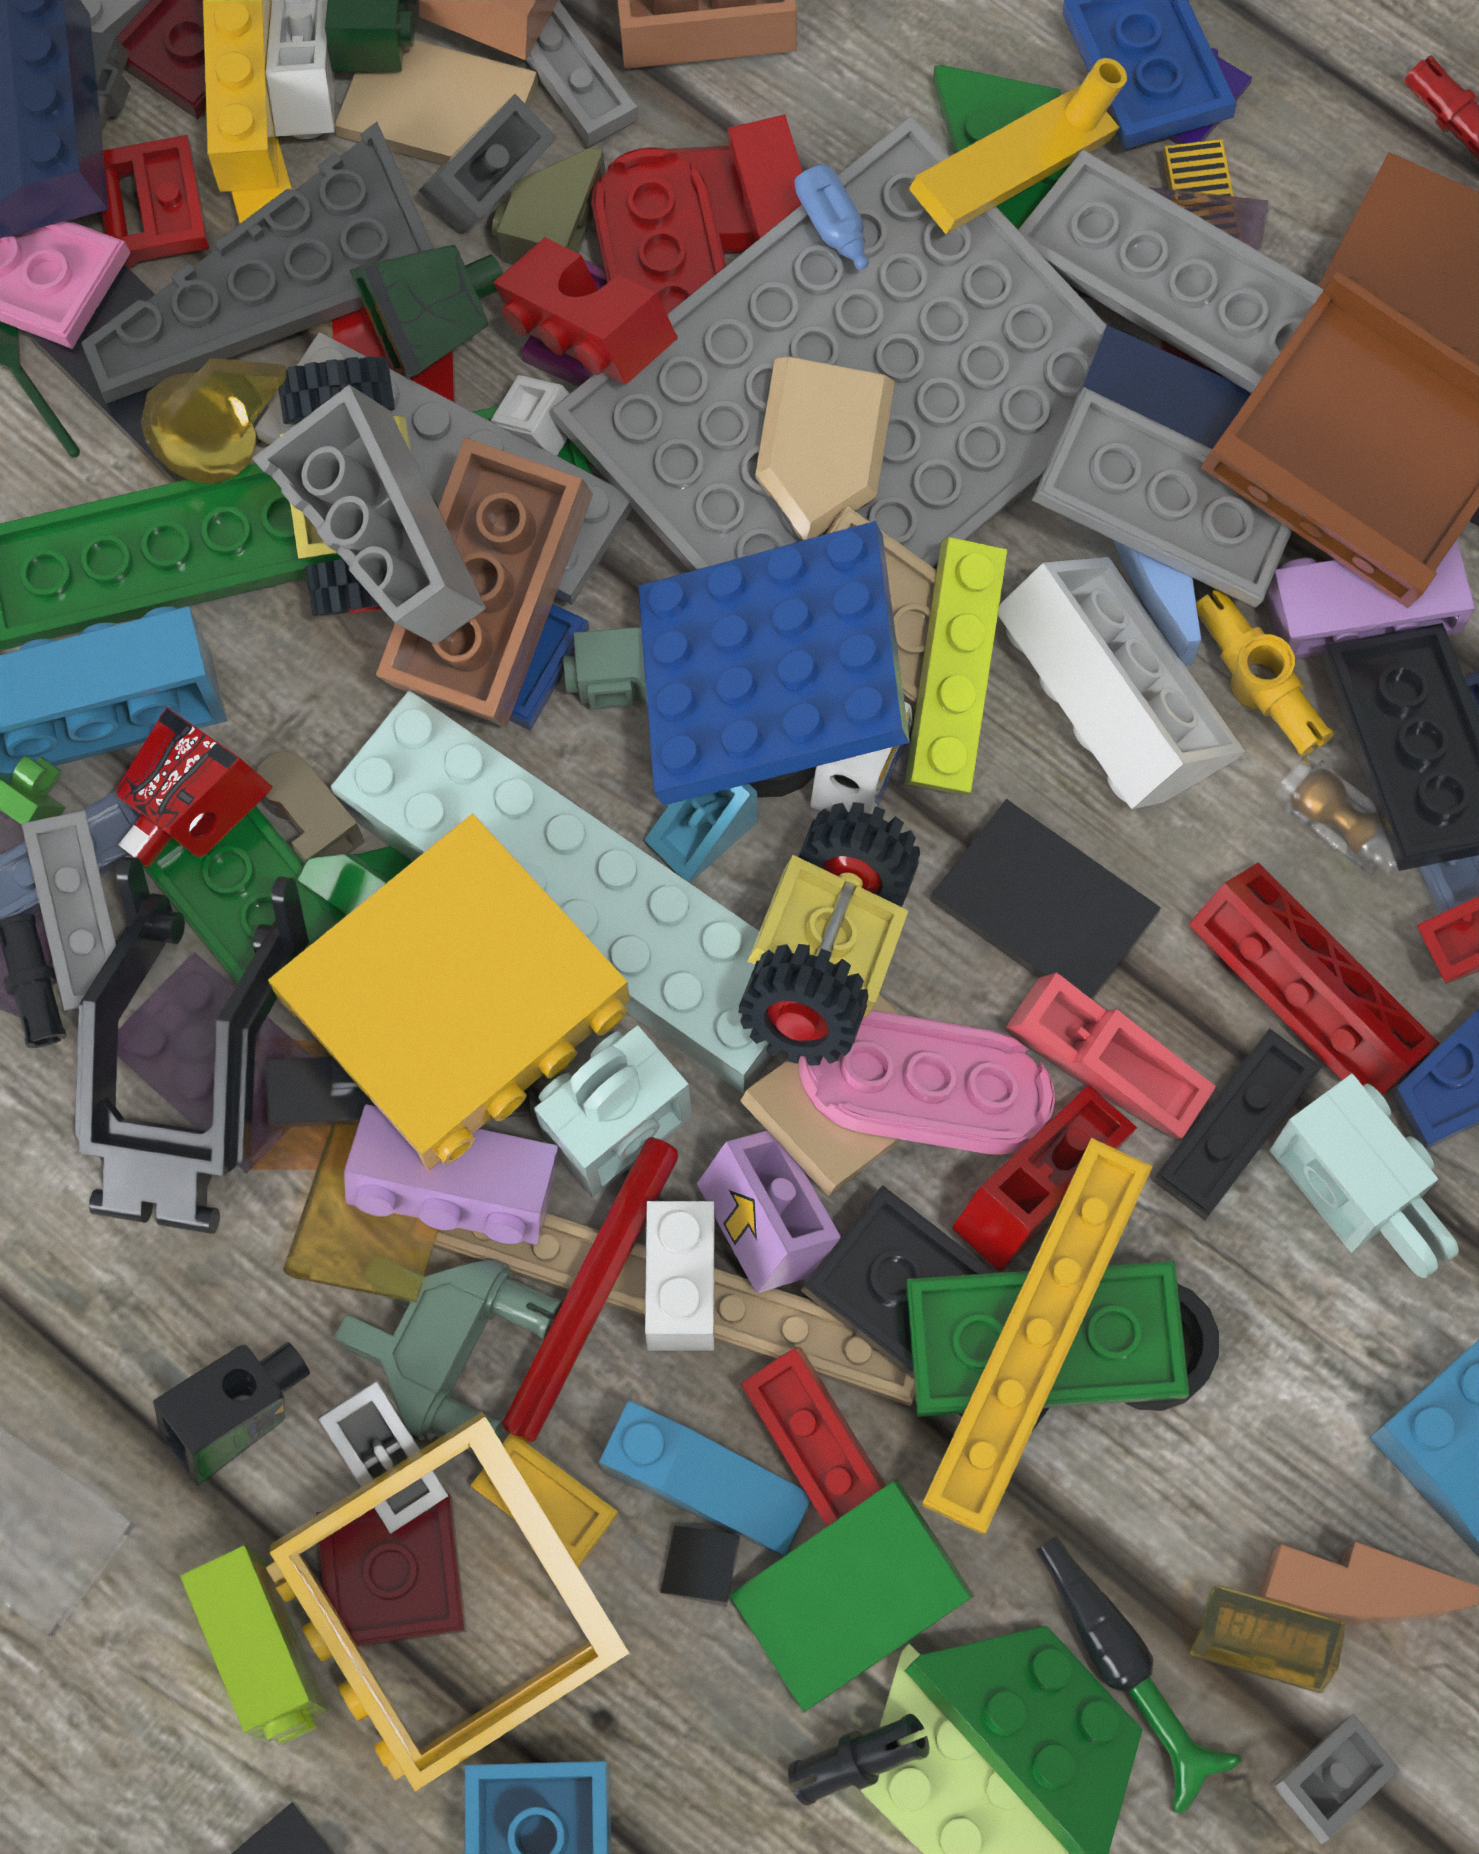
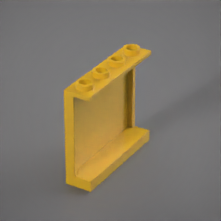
M473 813L268 979L280 1003L294 1018L297 1016L415 1149L422 1164L428 1171L440 1161L448 1165L460 1158L473 1145L475 1137L472 1134L492 1117L496 1121H501L511 1115L524 1102L527 1096L524 1092L525 1089L543 1074L549 1079L562 1072L576 1057L577 1051L575 1047L593 1032L601 1036L613 1029L626 1015L628 1009L625 1005L630 1002L628 981Z

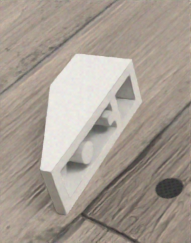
M272 0L265 73L276 137L292 135L299 139H311L323 133H333L335 131V71H332L325 33L328 0Z

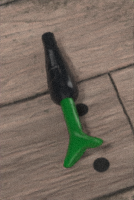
M1055 1536L1035 1551L1051 1574L1063 1604L1069 1612V1617L1098 1673L1110 1688L1124 1693L1129 1692L1168 1751L1172 1762L1176 1790L1173 1803L1174 1813H1183L1189 1809L1198 1795L1207 1775L1232 1770L1241 1762V1755L1209 1749L1194 1742L1189 1737L1150 1677L1153 1674L1154 1660L1145 1642L1107 1595L1100 1590L1095 1582L1072 1559L1062 1542Z

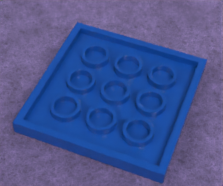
M876 521L638 586L654 793L663 806L910 743L884 540Z

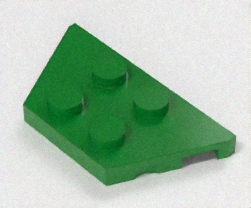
M945 65L935 66L933 72L934 86L954 154L1062 95L1061 90L1057 88ZM1071 164L996 207L1019 230Z
M1047 1625L919 1655L904 1670L1070 1854H1109L1143 1729Z

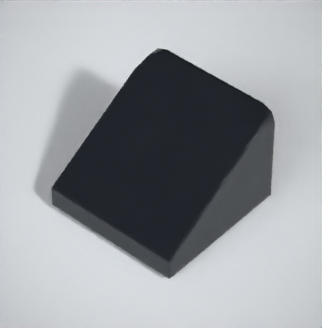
M674 1525L660 1593L727 1607L740 1545V1535Z

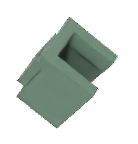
M633 627L574 632L575 655L563 656L566 692H579L581 705L590 704V709L634 706V700L647 705L642 628Z

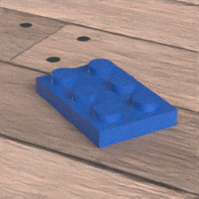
M1064 0L1062 14L1088 72H1090L1099 59L1110 58L1120 63L1127 73L1125 85L1107 110V113L1120 127L1116 134L1124 150L1234 117L1236 109L1235 98L1188 0Z

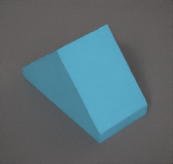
M750 784L669 804L644 841L681 878L691 882L758 822L757 791Z

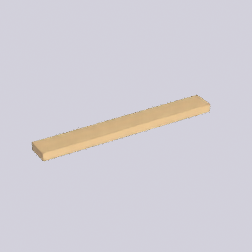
M546 1213L538 1245L526 1242L504 1244L492 1240L484 1233L461 1228L439 1230L426 1225L419 1219L412 1238L414 1242L474 1262L498 1260L509 1265L513 1275L569 1292L600 1230ZM635 1243L604 1305L645 1318L646 1246ZM714 1268L715 1342L775 1361L795 1347H801L820 1377L908 1406L912 1405L915 1395L914 1379L816 1302L776 1288L756 1293L748 1279Z

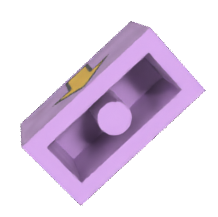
M768 1131L726 1141L697 1182L705 1200L714 1201V1216L756 1293L810 1278L841 1238L804 1170Z

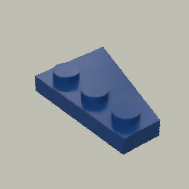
M1479 1008L1398 1085L1392 1093L1416 1139L1425 1149L1479 1125Z

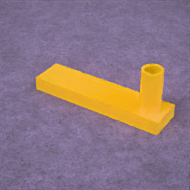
M1099 59L1082 84L917 174L909 190L945 234L952 232L1068 166L1082 150L1090 153L1110 142L1120 127L1107 113V110L1127 81L1125 69L1113 59Z

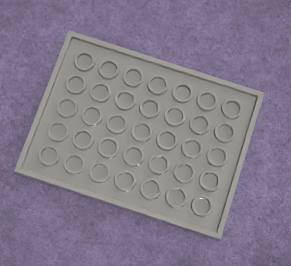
M909 116L837 175L863 221L864 229L862 234L865 238L863 255L869 260V265L865 269H856L854 260L839 255L837 249L829 247L822 240L805 208L801 205L667 314L678 339L628 384L624 385L604 373L593 375L551 409V418L607 481L630 501V506L689 571L801 541L792 529V523L774 498L767 495L755 478L773 365L776 358L793 357L886 375L895 381L876 500L857 513L869 522L876 521L880 530L934 569L938 566L940 547L943 540L952 537L968 541L1042 478L1068 420L1100 335L1107 325L997 207L990 209L948 234L943 232L912 194L909 187L917 174L945 160L949 156L912 116Z

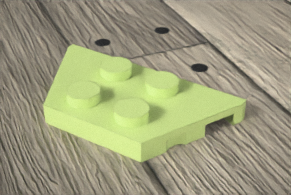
M908 1644L901 1652L879 1728L900 1720L907 1714L915 1715L922 1723L924 1729L901 1738L900 1743L905 1745L927 1736L930 1747L929 1755L924 1759L914 1760L880 1774L876 1784L861 1789L860 1792L922 1854L1069 1853L904 1671L920 1655Z

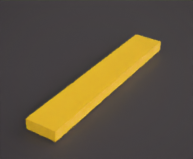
M1091 1138L922 1503L923 1507L983 1536L986 1534L1149 1176L1152 1165Z

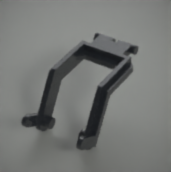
M123 856L117 866L116 879L129 926L79 1003L75 1135L79 1139V1153L104 1157L103 1189H95L92 1192L89 1200V1210L94 1215L146 1223L151 1217L153 1203H156V1221L158 1225L214 1234L219 1226L220 1212L218 1208L207 1206V1190L212 1175L224 1176L245 1163V1160L251 1156L256 1035L277 1000L268 979L303 952L309 944L298 888L294 878L279 876L275 880L272 889V904L276 919L273 925L260 924L257 927L253 941L255 955L217 1019L213 1126L207 1131L126 1119L116 1108L118 1021L166 943L178 944L181 941L185 929V920L182 913L172 911L171 903L166 895L150 894L140 858Z

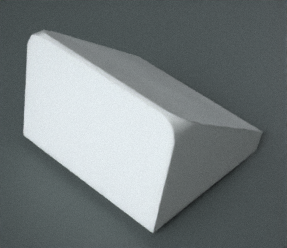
M518 375L492 417L491 422L557 456L568 437L552 420L551 409L566 398L569 392L563 385Z

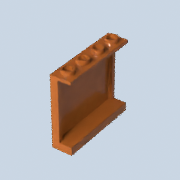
M1388 152L1318 286L1325 289L1336 271H1339L1346 277L1360 278L1370 284L1378 293L1379 299L1399 313L1408 312L1419 317L1428 325L1430 334L1451 348H1463L1479 359V191Z
M1336 271L1200 468L1408 609L1424 594L1437 575L1436 569L1479 507V359L1463 348H1451L1430 334L1428 325L1419 317L1408 312L1399 313L1379 299L1376 290L1364 280L1357 277H1346L1339 271Z

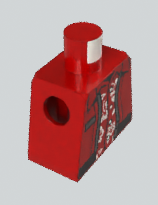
M167 707L117 787V797L141 815L118 845L131 856L140 858L142 864L147 868L152 865L171 839L196 857L204 856L269 793L273 786L239 756Z

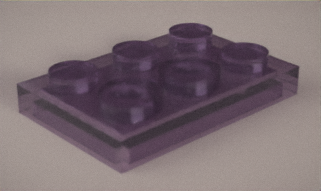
M193 952L118 1029L117 1058L197 1130L207 1131L213 1126L217 1019L235 987L197 953ZM269 1017L265 1019L256 1035L251 1156L245 1160V1163L238 1166L245 1174L290 1128H268L266 1059L313 1058Z

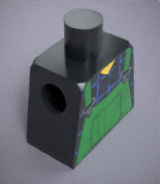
M286 1342L260 1361L246 1344L240 1345L153 1400L159 1433L196 1485L199 1486L285 1419L283 1393L309 1376L310 1371L298 1351L289 1342ZM238 1396L250 1397L243 1401L233 1400L235 1397Z

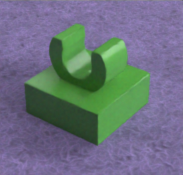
M24 756L15 767L13 773L0 772V810L20 824L62 815L66 807L48 795L59 780L62 770L43 757H39L35 761L29 756Z

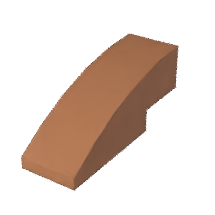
M1354 1542L1344 1549L1340 1564L1281 1544L1271 1551L1256 1600L1329 1621L1389 1624L1432 1619L1472 1609L1479 1605V1586L1358 1542Z

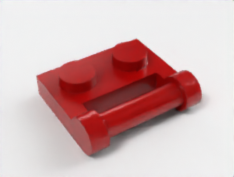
M188 135L103 150L109 206L108 210L101 211L104 234L125 241L131 252L124 263L129 269H132L141 261L209 249L193 152ZM134 174L144 232L128 235L119 181L124 175Z

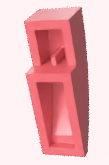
M1057 972L1037 979L1004 1028L1085 1086L1090 1085L1105 1099L1175 1139H1182L1216 1088L1214 1084L1119 1010L1106 1011Z

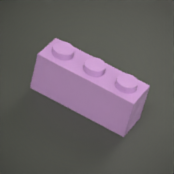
M1455 541L1436 569L1437 575L1424 594L1408 609L1337 560L1316 563L1314 559L1301 558L1285 563L1280 569L1275 570L1265 594L1275 636L1282 638L1290 645L1295 659L1320 656L1324 645L1439 623L1444 624L1448 635L1462 633L1475 607L1458 541Z
M365 1104L344 1170L346 1204L355 1205L361 1211L374 1216L396 1214L419 1219L426 1225L439 1230L461 1228L484 1233L492 1240L504 1244L526 1242L538 1245L556 1179L558 1145L478 1129L472 1134L475 1137L473 1145L460 1158L448 1165L440 1161L428 1171L422 1164L415 1149L378 1107Z

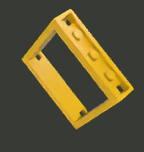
M480 1412L270 1545L269 1553L275 1562L265 1568L274 1581L276 1590L286 1603L297 1597L311 1620L301 1628L312 1649L322 1663L333 1656L347 1679L337 1687L351 1713L358 1722L367 1716L370 1717L383 1738L373 1745L384 1767L388 1768L394 1780L405 1775L415 1792L629 1654L483 1412ZM471 1447L589 1641L420 1749L301 1553Z

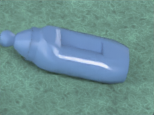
M827 164L816 165L805 170L794 180L795 191L822 240L829 247L837 249L839 255L854 260L856 269H865L869 265V260L863 255L865 242L862 234L864 229L863 221L836 172Z

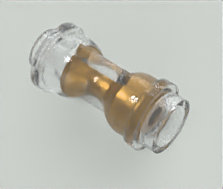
M1305 755L1294 766L1274 793L1277 798L1285 803L1282 810L1294 816L1353 862L1369 878L1378 868L1389 876L1397 865L1374 802L1329 768L1326 762L1321 760L1316 764ZM1348 799L1354 802L1366 813L1359 812L1352 808V806L1348 802ZM1326 825H1332L1338 828L1342 832L1345 840L1341 838L1339 835H1337L1330 828H1328Z

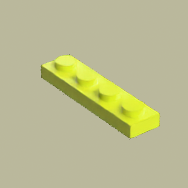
M948 537L941 542L904 784L962 796L971 793L1007 549Z

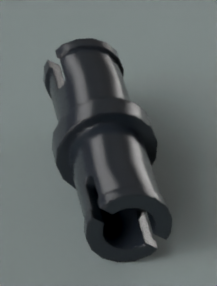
M21 914L1 920L0 944L9 974L4 979L7 994L15 997L25 1034V1045L28 1048H40L58 1043L61 1039H65L67 1034L62 1025L52 988L57 983L55 970L53 967L46 965L36 928V918L32 914Z
M907 1714L900 1720L866 1734H862L859 1731L849 1732L839 1738L837 1746L803 1760L792 1762L788 1768L790 1784L811 1775H816L817 1777L815 1782L793 1790L794 1795L803 1805L809 1806L823 1797L853 1785L858 1789L870 1787L876 1784L880 1774L914 1760L926 1758L930 1750L927 1736L905 1745L900 1743L901 1738L923 1730L922 1723L915 1715Z

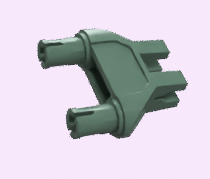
M376 1256L364 1280L372 1285L371 1289L374 1292L407 1307L405 1314L394 1335L346 1314L334 1339L342 1343V1347L345 1350L384 1369L401 1416L412 1437L421 1441L432 1439L435 1435L441 1438L480 1413V1411L453 1399V1389L488 1320H492L497 1315L545 1339L552 1325L550 1324L551 1320L547 1317L555 1319L563 1300L554 1299L514 1280V1275L510 1271L509 1265L498 1260L469 1263L421 1277ZM534 1311H537V1312H539V1313H541V1314H543V1315H545V1316H547V1317H544V1316H542V1315H540V1314H538V1313H536V1312H534ZM484 1414L497 1437L500 1438L503 1430V1420ZM471 1447L466 1449L467 1451L475 1454Z

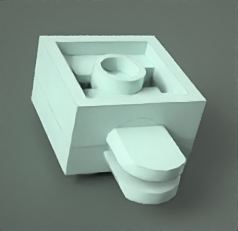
M638 1025L626 1035L617 1031L605 1038L590 1054L591 1059L573 1076L567 1072L550 1082L538 1097L541 1103L534 1108L544 1141L548 1144L558 1145L557 1156L592 1198L634 1164L646 1139L654 1137L664 1140L692 1117L689 1084Z
M1352 1073L1290 1118L1269 1151L1351 1253L1381 1232L1414 1274L1421 1278H1428L1437 1271V1260L1447 1263L1457 1256L1459 1251L1455 1238L1422 1199L1438 1180L1437 1176L1432 1172L1434 1168L1433 1160L1418 1140L1412 1136L1405 1138L1388 1118L1391 1116L1390 1107L1378 1090L1370 1084L1362 1086Z

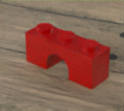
M546 237L493 282L504 303L501 313L515 332L521 336L530 334L543 341L555 354L561 356L566 353L579 360L594 375L604 373L624 385L628 384L678 339L657 292L619 273L598 290L582 255Z

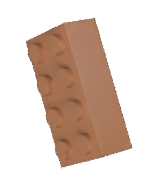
M464 437L438 510L486 609L438 644H434L395 623L376 676L392 687L406 692L410 690L417 696L507 728L593 496L584 480Z

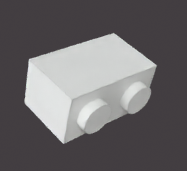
M647 1201L645 1336L648 1351H714V1201Z

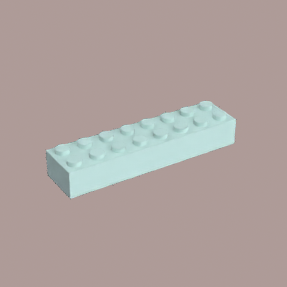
M410 690L331 785L335 797L357 824L411 861L416 860L473 813L628 981L630 1002L625 1005L628 1009V1014L742 1094L751 1087L774 1056L766 1052L769 1042L764 1040L756 1044L749 1037L753 1028L743 1029L740 1022L742 1014L738 1013L739 1004L755 966L748 962V958L759 931Z

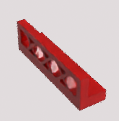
M1259 862L1226 881L1188 924L1341 1080L1353 1073L1362 1086L1370 1084L1384 1096L1410 1069L1426 1058L1440 1044ZM1251 887L1268 905H1265L1249 888ZM1298 938L1303 939L1314 951L1309 950ZM1344 983L1349 985L1360 997L1355 996ZM1390 1029L1394 1030L1412 1049L1409 1050Z

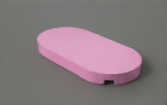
M871 1010L866 1018L863 1017L854 1044L846 1056L840 1054L839 1060L831 1064L823 1057L820 1065L809 1066L806 1056H800L799 1059L800 1080L806 1095L815 1108L835 1124L859 1133L984 1154H1010L1021 1149L1046 1125L1051 1118L1055 1104V1093L1050 1074L1041 1062L1037 1066L1034 1060L1026 1054L1029 1050L1026 1046L1009 1035L963 1025Z

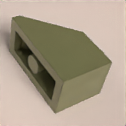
M590 147L516 181L509 201H501L499 203L492 224V235L498 237L502 262L513 265L544 237L579 254L593 218V189L598 178L600 181L605 174L602 149Z

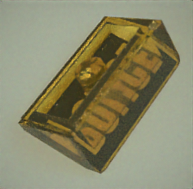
M1216 1585L1212 1587L1208 1594L1192 1641L1190 1654H1193V1657L1320 1694V1692L1323 1693L1338 1670L1345 1625L1340 1620Z

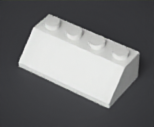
M1109 557L1042 563L999 605L998 616L1007 627L1006 634L1015 648L1026 655L1039 674V681L1045 693L1059 703L1074 725L1073 730L1077 740L1083 747L1094 754L1108 775V783L1112 791L1121 800L1127 802L1131 809L1164 803L1237 760L1245 753L1243 747Z

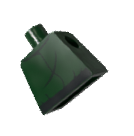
M455 245L429 249L358 266L349 270L392 370L406 378L420 373L488 326V320L480 299L498 292L493 282L503 274L498 261L492 254L464 265Z

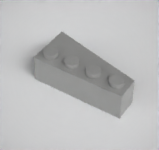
M348 385L252 458L263 472L270 475L282 488V494L296 509L302 511L317 528L316 533L327 546L335 550L350 566L349 571L394 623L434 644H438L486 609L391 411L351 385Z

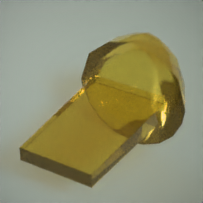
M210 358L197 373L189 372L166 377L147 393L141 420L144 437L154 455L172 472L190 481L205 484L220 483L237 476L250 463L256 447V431L253 422L285 381V365Z

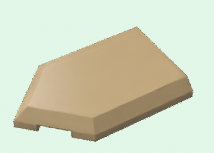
M782 357L774 360L755 478L767 495L774 498L792 523V529L801 541L825 534L845 507L848 506L855 512H858L876 500L895 381L888 376L793 357Z

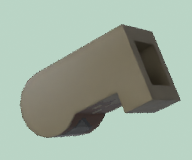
M280 751L267 756L259 764L256 772L273 786L263 800L272 814L278 818L289 820L299 832L300 836L292 841L291 844L297 856L305 865L309 858L350 854L365 843L357 822L301 756L289 751Z

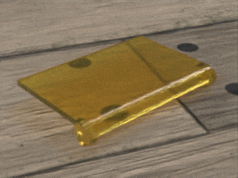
M359 1124L332 1125L283 1271L295 1279L417 1303L439 1229L426 1225L419 1217L392 1213L388 1216H374L361 1211L355 1205L346 1204L344 1170Z

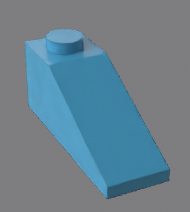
M629 1400L599 1461L604 1474L724 1530L740 1535V1537L782 1557L787 1555L811 1502L804 1489L694 1430Z

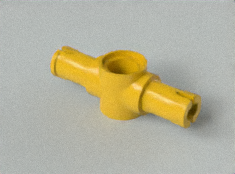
M1215 589L1212 592L1214 599H1211L1208 594L1196 603L1198 619L1222 651L1220 658L1232 673L1230 685L1235 698L1244 706L1259 709L1264 716H1271L1296 747L1300 757L1304 758L1310 755L1314 750L1312 746H1315L1318 750L1333 737L1334 732L1331 728H1328L1303 695L1302 691L1305 685L1293 671L1295 655L1290 645L1280 637L1265 634L1260 627L1253 628L1228 594ZM1254 664L1267 666L1275 673L1276 678H1258L1250 672L1249 666Z

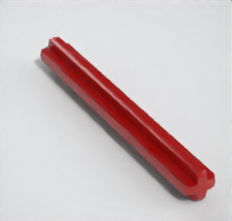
M649 1137L645 1140L502 1421V1427L514 1437L531 1443L537 1439L647 1221V1201H657L678 1160L677 1149L671 1144L654 1137Z

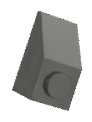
M514 94L455 151L418 191L461 234L487 213L557 137Z

